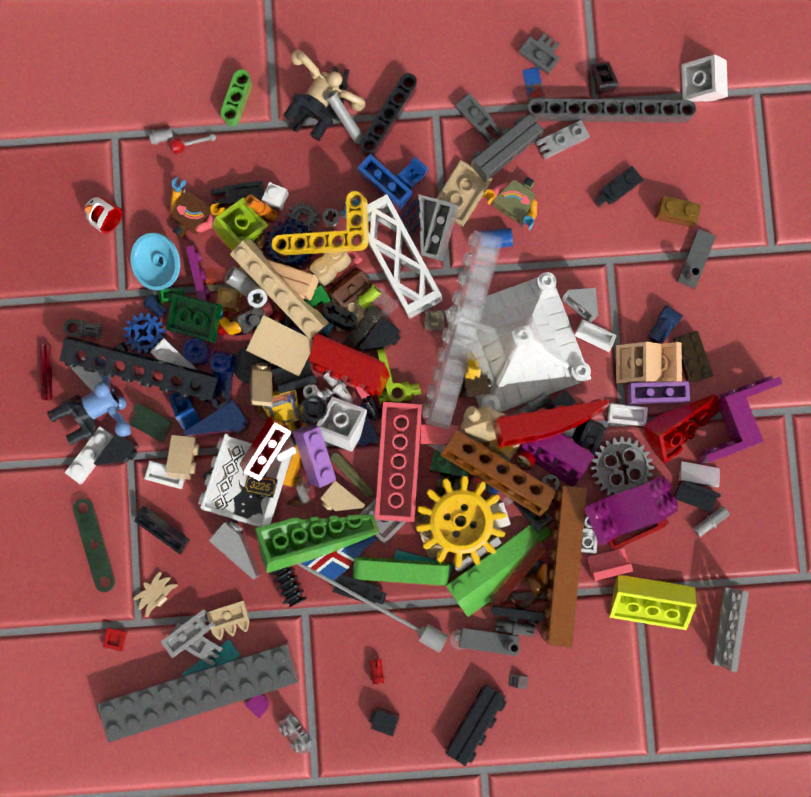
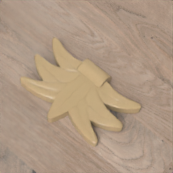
M162 572L156 574L151 584L144 582L143 585L146 590L133 598V600L142 598L139 603V610L147 605L146 617H149L151 611L156 606L161 607L168 599V593L178 586V584L166 586L171 577L160 580Z

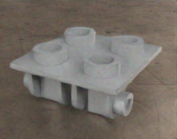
M289 713L284 717L285 719L278 721L280 732L283 736L289 738L291 741L290 746L294 752L303 754L311 751L309 748L313 746L312 740L307 733L301 736L305 730L297 732L302 725L295 728L299 724L295 715L292 716Z

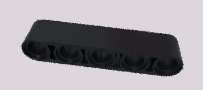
M403 74L362 138L361 152L365 157H368L370 154L374 157L378 153L415 94L417 79L413 74ZM412 82L413 86L405 87L404 83ZM397 97H401L403 101L401 103H397L394 101V99ZM386 113H392L394 115L390 119L384 117ZM377 128L384 130L382 134H376L374 131ZM367 144L374 145L372 150H366L364 147Z

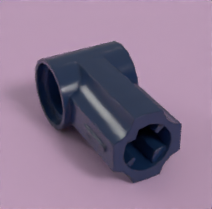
M666 305L647 337L654 343L663 344L671 330L678 325L683 315Z

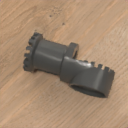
M70 319L63 326L64 332L70 337L91 336L100 339L102 336V332H100L103 330L101 322L93 324L86 323L84 320ZM72 323L78 325V330L75 333H69L68 327Z

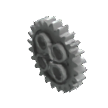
M621 436L619 442L614 437L612 438V444L609 441H605L606 447L599 446L601 452L595 453L597 459H592L595 466L590 467V469L596 472L591 477L598 478L594 484L601 483L600 491L607 489L606 495L611 494V492L615 494L649 481L647 477L653 476V474L649 473V470L654 469V467L648 463L653 461V459H647L646 456L650 452L642 451L645 447L644 445L638 447V440L631 443L630 437L624 442V438ZM617 451H618L619 454H620V461H619V458H618L617 455H616V452H617ZM626 451H630L633 454L631 461H627L624 458ZM607 456L614 458V465L611 467L606 464ZM625 465L626 469L619 471L618 467ZM632 469L638 472V478L636 480H633L630 477V471ZM614 474L620 478L618 485H614L611 482V477ZM624 475L628 481L627 485L624 482Z

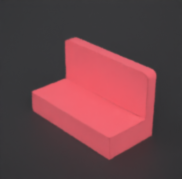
M624 548L587 557L592 580L595 581L633 571L631 563H628Z

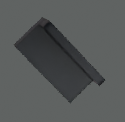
M307 359L299 376L280 367L272 369L274 381L280 394L317 382L309 359Z
M680 481L674 497L677 501L712 512L715 501L721 497V494L687 481Z

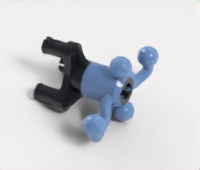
M98 357V362L101 365H105L106 361ZM102 375V382L95 385L93 392L84 397L75 395L71 399L63 401L62 405L47 411L48 418L53 423L66 415H71L78 422L80 428L66 435L70 445H74L85 438L93 437L95 435V419L107 412L117 422L115 426L117 435L124 437L131 434L130 425L117 411L123 410L127 405L125 397L117 396L111 387L110 377Z

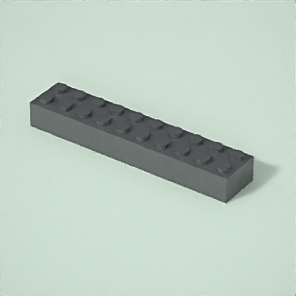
M289 642L103 700L97 706L109 743L298 683L300 678Z

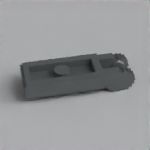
M470 93L455 104V108L479 134L481 133L488 143L493 139L485 130L488 126L497 136H500L501 129Z

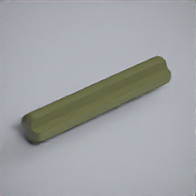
M338 452L331 455L330 460L367 498H370L375 492L374 489Z

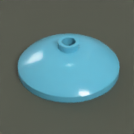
M148 233L142 235L134 243L131 251V267L135 277L143 286L151 290H163L170 287L176 281L180 272V257L176 246L168 237L160 233Z

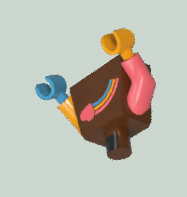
M178 177L173 179L170 212L172 214L171 217L178 224L172 232L182 238L187 230L197 234L198 232L202 233L211 229L215 217L225 211V208H220L218 211L217 206L219 203L210 206L186 189L182 191L181 188L186 185V181H181V185H179L177 182Z

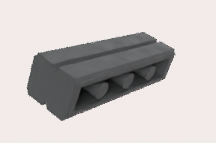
M530 114L525 117L520 116L514 122V126L511 129L508 127L504 129L500 134V138L497 140L492 139L486 145L487 148L481 152L479 150L472 156L471 167L486 182L539 139L544 131L543 128L536 123V120Z

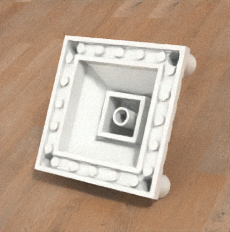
M551 272L542 273L538 278L461 306L453 305L449 310L444 311L462 362L464 352L472 351L475 358H477V362H479V367H481L480 375H487L491 380L492 388L490 394L475 396L479 408L489 406L495 411L503 412L525 404L529 400L533 401L544 392L549 395L591 379V369L582 357L556 288V278Z

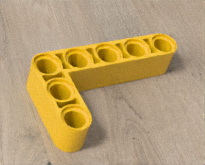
M358 191L350 192L347 195V231L277 235L272 240V248L282 255L364 250L369 243L367 199ZM356 198H360V199H361L360 204L357 205V206H354V205H353L354 200H355ZM361 217L360 224L354 225L355 218ZM361 236V242L355 245V238ZM342 237L341 245L336 246V240ZM323 238V245L317 247V241ZM301 240H304V246L302 248H299L298 243ZM286 241L285 248L280 249L281 242Z

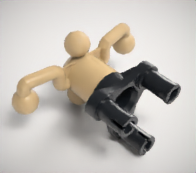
M295 50L292 52L291 61L293 64H304L311 71L310 75L314 81L306 94L295 93L292 96V102L285 113H283V116L291 121L288 127L290 129L293 128L292 130L296 133L299 132L306 119L318 120L314 129L310 132V136L320 141L326 129L330 128L333 124V120L326 109L329 102L324 100L327 93L337 90L338 97L351 101V107L355 111L363 110L365 100L349 91L339 89V85L342 83L340 73H320L317 66L303 51Z

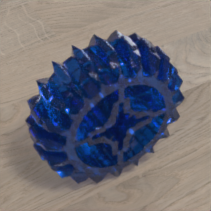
M287 218L284 219V224L281 221H277L278 227L272 225L271 228L274 231H268L267 234L270 236V239H265V242L269 243V245L264 248L270 250L267 253V257H272L271 261L295 269L296 265L300 268L303 267L302 261L309 263L306 257H313V254L288 255V259H283L272 248V240L277 235L292 234V229L298 230L300 234L313 233L308 231L309 226H303L302 221L297 222L294 218L291 221ZM301 240L298 243V247H303L305 241ZM286 241L281 242L280 249L285 248Z

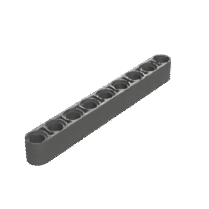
M533 99L528 104L526 114H530L536 121L577 122L582 120V122L684 123L688 122L695 114L696 105L690 100ZM537 107L540 112L534 113L531 108ZM556 107L559 112L553 113L550 108ZM569 108H576L577 113H571ZM588 108H594L596 113H590ZM607 108L614 109L615 113H609ZM631 108L634 113L629 114L625 109ZM644 108L651 109L652 114H647ZM663 109H669L671 114H666ZM682 109H687L690 114L683 113Z

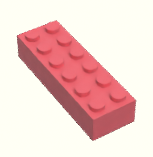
M383 402L375 520L414 523L422 404Z

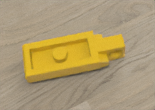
M465 351L462 371L465 378L474 379L475 376L480 377L481 367H479V362H477L473 352Z

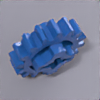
M140 313V318L133 315L134 321H127L130 326L124 327V330L128 333L123 335V337L129 339L126 345H132L131 350H137L139 354H142L144 350L148 355L150 354V349H153L160 340L166 339L162 336V333H165L166 330L161 328L164 324L158 322V317L154 316L152 318L150 313L145 317L143 313ZM146 321L145 324H143V325H138L139 323ZM155 329L157 330V335H156V337L154 336V330H155ZM142 331H146L148 335L145 337L141 333ZM151 342V344L147 346H141L144 345V343Z

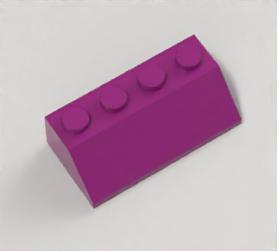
M562 434L535 442L519 444L518 447H512L518 452L521 450L530 452L534 456L536 464L571 487L575 486L594 458V455L587 448L579 446L570 437H565Z

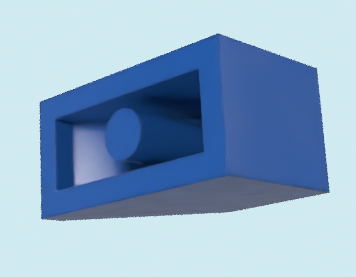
M178 392L168 395L174 415L184 431L202 420L191 396L183 397L178 395Z

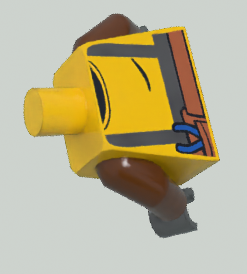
M304 387L282 394L278 390L273 391L272 406L254 405L258 416L264 421H267L269 416H272L285 423L292 433L296 430L294 421L299 420L296 413L297 406L306 399L303 395Z

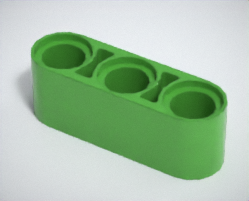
M238 70L234 73L221 109L222 119L230 127L236 126L240 122L252 88L250 75L245 70ZM242 78L247 79L243 84L238 83ZM234 96H241L238 101L232 100ZM235 113L233 118H226L227 114Z

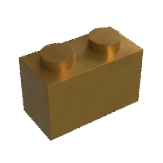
M663 196L659 201L655 219L692 228L698 221L701 204Z

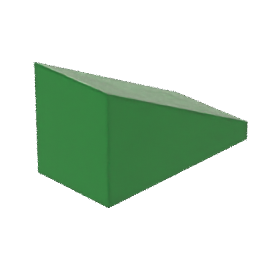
M184 288L159 290L157 292L158 302H171L172 292L184 295Z

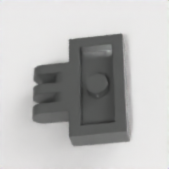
M546 33L541 36L538 42L529 37L518 54L549 75L560 60V57L554 54L560 43L556 41L553 47L550 46L554 39L550 37L545 42L544 40L548 36Z

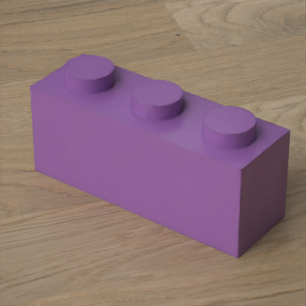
M689 382L630 383L627 385V404L686 403L690 401Z
M307 424L294 430L293 435L309 484L321 488L335 481L336 477L320 426Z

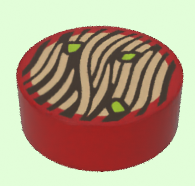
M521 450L515 457L517 464L524 469H530L535 464L534 456L528 451Z

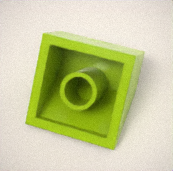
M244 197L216 216L212 224L214 231L232 251L243 240L251 239L254 241L268 227V224L261 216L244 204L246 202Z

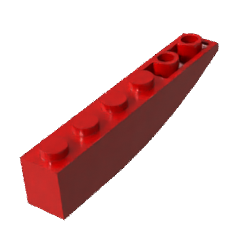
M595 399L590 403L583 404V402H577L567 407L559 405L550 410L542 408L533 413L520 412L510 417L509 415H502L496 419L493 425L498 447L535 442L571 430L604 411L609 404V400Z

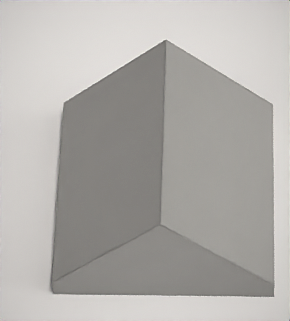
M596 288L568 290L561 299L590 323L598 316Z

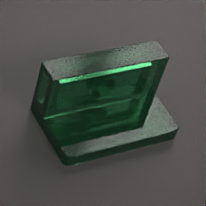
M136 403L133 408L136 412L129 424L163 442L174 422Z

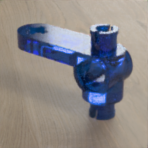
M214 351L210 360L213 374L219 375L215 397L211 401L212 405L218 409L231 402L235 355L227 351ZM220 394L225 398V401L221 404L219 400H216V397L220 396Z

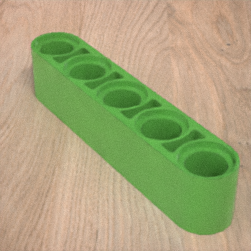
M355 557L353 578L372 581L447 585L449 564L432 561Z

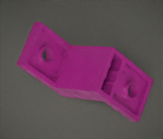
M771 375L755 381L756 386L753 382L738 388L739 392L734 389L720 395L721 399L718 400L719 411L731 441L719 444V449L713 447L701 451L702 455L697 457L700 464L712 462L764 442L747 397L783 384L780 377L773 379Z
M661 475L647 483L604 497L584 507L598 545L605 544L619 535L661 522L677 512L678 503L670 492L671 485L669 480L665 479L664 475Z

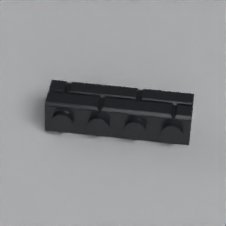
M484 683L445 749V754L464 766L468 762L472 763L477 754L474 752L478 745L482 746L487 737L485 735L488 728L492 729L497 720L495 718L498 710L501 712L507 703L505 701L506 696Z

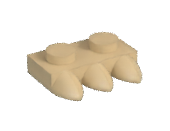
M245 601L206 613L209 624L212 622L216 624L211 631L219 640L223 637V628L231 636L235 635L236 624L244 632H247L249 628L250 618Z

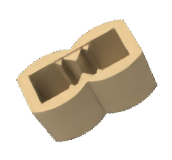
M347 252L324 253V256L312 263L310 271L323 286L332 283L337 274L344 271L352 260Z

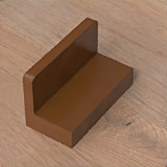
M357 267L331 287L328 292L341 307L345 308L373 284L364 272Z

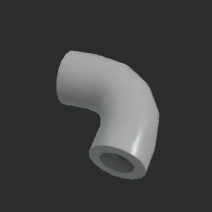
M232 266L224 282L241 292L251 306L255 308L263 306L267 301L265 291L250 275L238 267Z

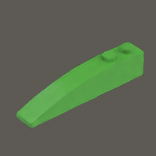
M373 514L348 515V517L341 518L337 516L319 519L318 517H310V519L291 518L256 528L255 531L260 556L266 573L324 556L379 533V528Z
M530 524L500 545L494 554L489 553L482 558L480 564L472 565L451 580L446 587L465 614L469 617L497 597L551 533L547 527L537 533Z

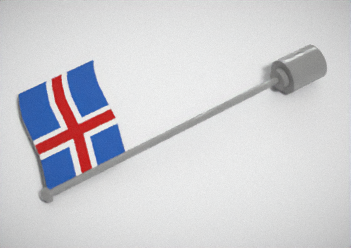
M371 536L335 552L297 564L418 632L417 636L420 637L418 641L437 652H440L444 646L448 635L429 624L426 627L422 625L421 628H418L334 581L354 563V558L359 557L369 545L378 540L377 538Z

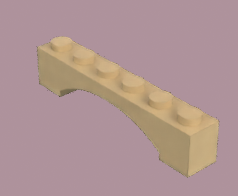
M251 239L243 240L230 253L309 339H312L315 333L319 334L329 324L317 309L306 303L283 281L268 263L263 252Z

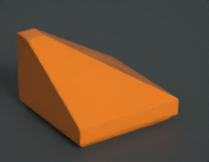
M542 564L536 574L543 584H547L546 564Z

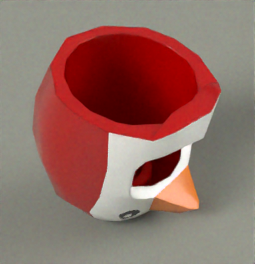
M91 198L84 207V213L88 222L104 234L112 232L121 222L122 209L107 198Z

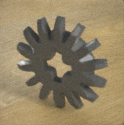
M301 201V206H298L296 202L294 203L295 209L289 207L292 213H287L286 216L291 217V219L286 221L287 223H292L289 227L290 229L297 228L295 233H298L300 229H302V233H305V229H308L311 233V226L317 228L314 222H320V219L315 218V216L319 215V212L314 213L317 207L310 208L311 202H308L307 206L304 205V201ZM301 213L309 217L305 223L301 220L298 221Z

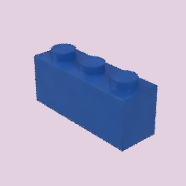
M371 154L357 167L358 174L382 196L388 195L392 204L399 211L411 200L412 191Z

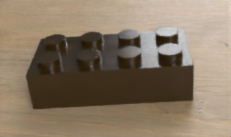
M698 330L673 339V342L681 343L682 368L689 384L713 376Z

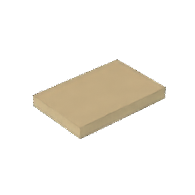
M460 160L436 199L459 206L454 223L463 228L482 195L492 182V178L484 182L470 165Z
M263 315L246 351L299 376L310 355L313 340Z

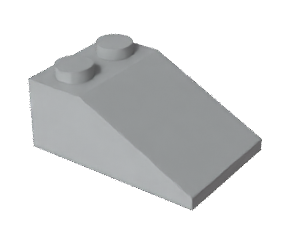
M224 522L209 541L252 579L258 578L261 573L245 534L241 532L243 528L236 522Z

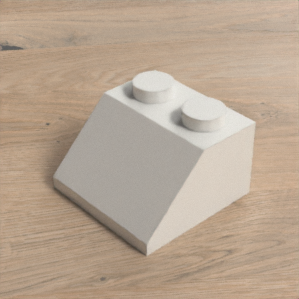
M714 54L682 64L683 100L714 101L728 97L727 60Z
M332 397L327 405L326 415L318 421L316 426H320L324 441L353 452L361 437L367 409Z

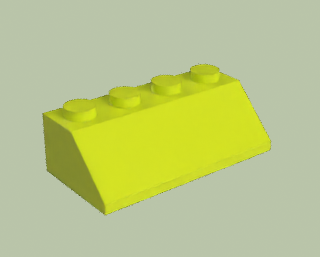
M617 575L612 594L610 618L687 630L697 605L695 587Z

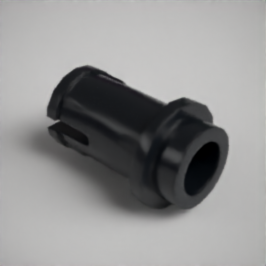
M366 397L368 402L363 399L361 403L367 409L368 417L373 421L381 419L383 411L377 406L373 397Z

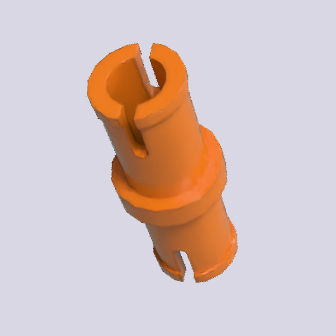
M248 195L245 198L246 202L244 204L253 209L257 215L264 216L271 222L276 220L278 212L270 208L265 201H260L253 195Z

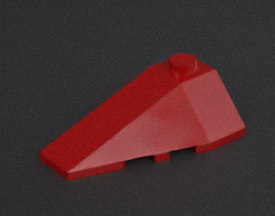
M713 394L658 415L644 425L646 440L664 464L683 450L681 446L688 439L692 440L695 437V431L700 426H705L720 410L718 395Z

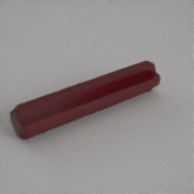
M49 344L40 345L41 399L44 401L52 400L53 398L51 345Z

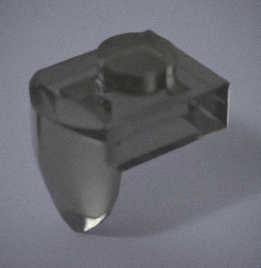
M303 476L296 477L295 485L299 495L293 497L287 504L303 506L311 503L309 482H305Z

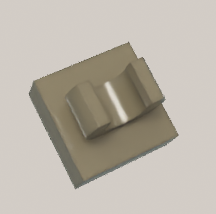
M425 310V330L444 331V311Z

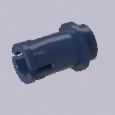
M150 294L144 299V306L149 308L160 319L162 318L161 314L165 315L168 310L156 300V296Z

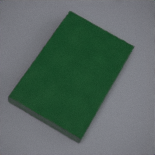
M172 292L166 330L216 343L223 305Z

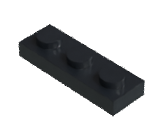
M145 506L138 511L134 520L135 523L181 555L185 551L190 541L188 537Z

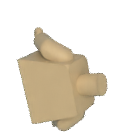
M470 406L463 415L464 421L461 422L460 432L467 434L469 438L482 444L495 440L496 436L493 425L498 417L505 414L495 411L489 406L478 409Z

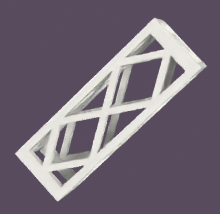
M388 195L368 204V223L371 222L370 233L368 231L369 245L408 318L410 319L442 302V295ZM389 212L391 217L387 216L385 213ZM361 217L355 218L357 223L360 224ZM378 222L396 232L395 250L377 240ZM402 239H404L415 261L402 254ZM381 253L395 260L394 278ZM401 265L420 275L419 294L400 284ZM425 282H427V284L429 285V287H430V289H431V291H432L431 293L427 294L426 296H425ZM404 296L408 297L414 302L408 305Z

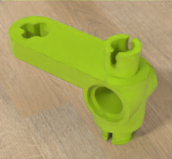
M377 349L379 360L385 362L390 374L386 390L382 391L381 395L378 396L382 397L379 398L380 404L383 402L402 403L413 400V395L421 394L418 382L410 385L408 381L393 384L385 349ZM394 389H401L403 395L400 398H394L392 391Z

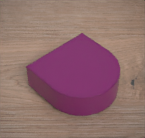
M260 694L252 697L245 706L260 718L268 709L269 700L265 695Z

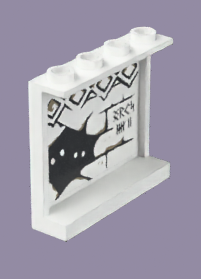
M225 434L224 438L220 437L217 449L220 450L218 456H214L211 467L214 469L212 475H207L205 486L208 487L206 493L201 494L198 504L201 505V510L253 526L262 527L270 525L291 456L282 461H279L277 456H275L263 475L264 477L278 479L273 498L245 493L243 491L248 474L242 471L239 463L252 443L232 438Z

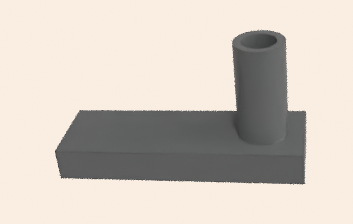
M700 229L697 230L677 283L692 289L696 288L715 241V235Z
M461 627L458 646L460 648L517 656V653L520 651L519 636L517 635L513 636Z

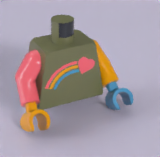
M525 177L521 184L516 180H513L511 183L505 182L491 190H486L482 195V199L484 197L489 198L488 204H491L493 201L492 206L521 225V227L527 224L529 226L528 230L532 229L537 216V201L534 199L536 194L531 191L535 184L534 180Z

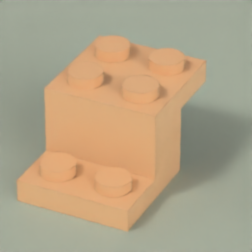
M640 342L616 345V383L682 381V347L680 342L664 344Z

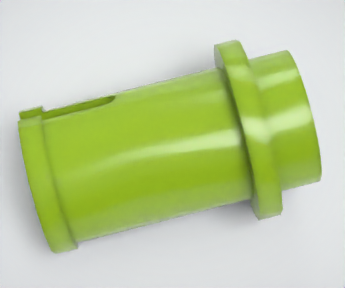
M372 285L368 291L358 297L357 302L362 308H369L370 304L382 293L375 285Z

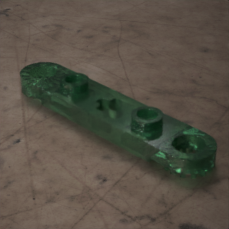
M79 499L75 502L73 511L94 584L100 592H108L115 587L116 581L94 504L88 499ZM81 503H86L89 507L88 512L82 514L79 510ZM92 540L99 542L96 551L94 548H90V545L93 544ZM103 577H107L110 580V585L107 588L100 584Z

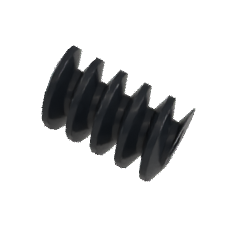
M285 567L270 573L271 576L277 575L273 582L280 583L276 589L283 590L279 596L286 597L282 603L289 604V607L307 599V596H300L304 589H297L301 582H294L298 575H291L295 570L294 567Z

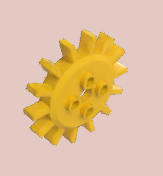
M467 476L461 477L459 490H452L451 483L445 478L442 480L446 491L444 495L439 497L433 490L428 489L426 491L428 496L435 501L432 509L418 506L417 510L420 513L430 515L429 523L417 525L416 530L420 532L431 530L432 538L422 544L425 549L431 548L435 543L442 546L437 554V561L442 562L447 552L450 551L455 553L454 564L456 567H461L462 554L470 553L471 560L478 565L480 564V558L476 550L481 546H484L492 554L496 552L494 546L487 542L490 534L497 537L505 536L502 530L493 528V520L507 517L506 513L501 511L492 513L490 505L496 503L500 497L498 494L491 495L487 500L480 497L486 486V483L480 481L475 491L471 492L467 490ZM462 504L467 505L466 511L461 510ZM445 513L450 514L449 520H444L443 516ZM460 515L466 519V523L461 527L455 524L456 517ZM475 521L476 527L471 528L470 522ZM458 530L459 536L453 537V531Z

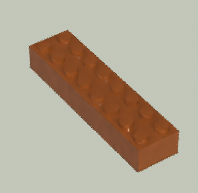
M559 486L554 495V501H557V509H553L552 515L553 521H555V529H551V540L554 541L553 548L549 549V559L552 560L551 567L547 569V579L550 580L549 587H546L545 598L548 600V605L544 606L543 612L545 613L546 626H542L541 637L544 641L552 646L571 648L573 646L587 488Z

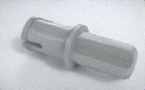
M723 506L710 516L706 515V518L692 529L698 537H702L703 534L712 528H717L716 525L730 514Z

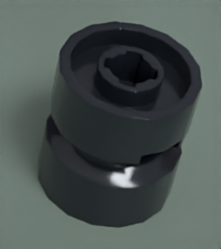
M316 395L304 399L297 406V417L306 424H312L324 418L327 413L325 400Z

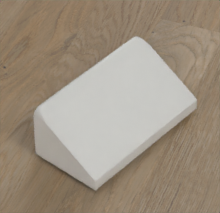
M681 461L678 480L719 487L720 468Z

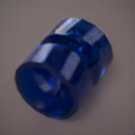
M190 339L183 346V355L192 364L203 366L210 361L212 356L211 348L201 339Z

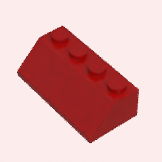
M315 333L309 357L313 370L318 373L326 372L337 381L342 379L353 388L358 386L369 395H381L390 378L385 362Z

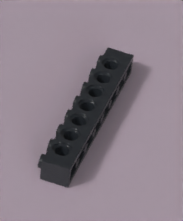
M70 336L64 338L59 361L65 362L64 365L75 368L76 365L84 367L83 370L88 372L100 371L103 372L102 375L107 377L119 376L122 377L121 380L138 381L141 382L140 385L145 387L157 386L160 387L159 390L164 392H171L173 390L178 392L180 396H196L197 400L203 402L213 400L219 380V375ZM80 350L86 353V360H82L79 357ZM99 355L105 358V365H101L98 362ZM118 360L125 364L124 370H120L117 367ZM137 365L144 369L143 375H139L136 372L135 368ZM156 370L162 372V380L155 378L154 372ZM175 375L180 376L182 384H175L173 377ZM192 381H199L201 388L199 390L194 389Z

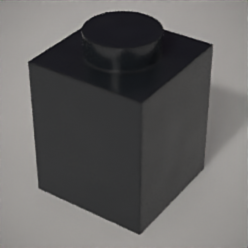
M377 707L376 711L372 710L368 721L372 723L370 729L393 737L400 715Z

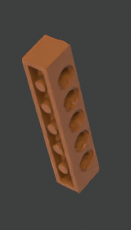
M455 430L440 454L539 516L548 509L556 493V490L552 489L550 485L542 483L532 474L526 473L518 468L516 464L508 462L498 453L490 451L482 443L472 440L467 434Z

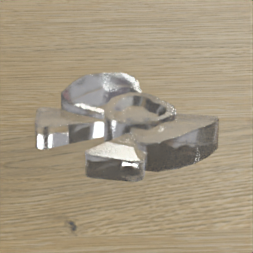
M381 287L379 290L382 294L370 304V307L373 308L381 303L384 308L380 316L388 317L389 313L396 310L399 301L392 300L386 294L385 289Z

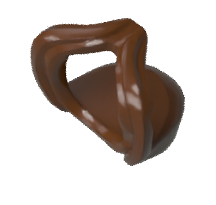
M528 574L511 580L505 590L509 599L513 601L517 608L525 609L535 601L537 596L545 591V588L539 577L534 574ZM526 583L531 589V596L518 603L513 598L511 592L518 584Z

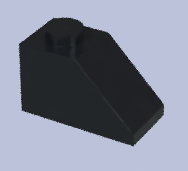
M382 317L359 346V349L365 352L381 348L387 349L391 345L396 346L401 339V336H399L401 330Z
M115 433L94 464L96 466H106L128 462L129 460L132 461L138 454L137 449L139 446L126 436L122 437Z

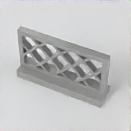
M724 587L712 664L732 672H737L749 592Z

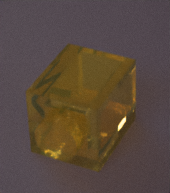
M219 286L216 303L222 304L223 310L238 312L241 292L237 289Z

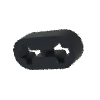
M332 302L326 303L323 307L322 316L329 323L345 331L355 328L357 317L354 313ZM347 319H350L351 321L348 324L345 323Z

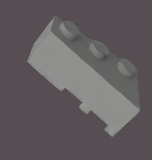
M418 194L420 203L421 255L444 261L459 206Z

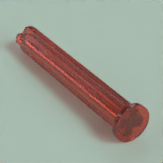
M538 539L535 546L492 596L491 602L497 607L504 602L542 554L549 550Z

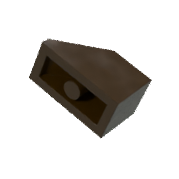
M487 375L475 376L474 379L465 377L455 379L458 397L490 394L492 385Z

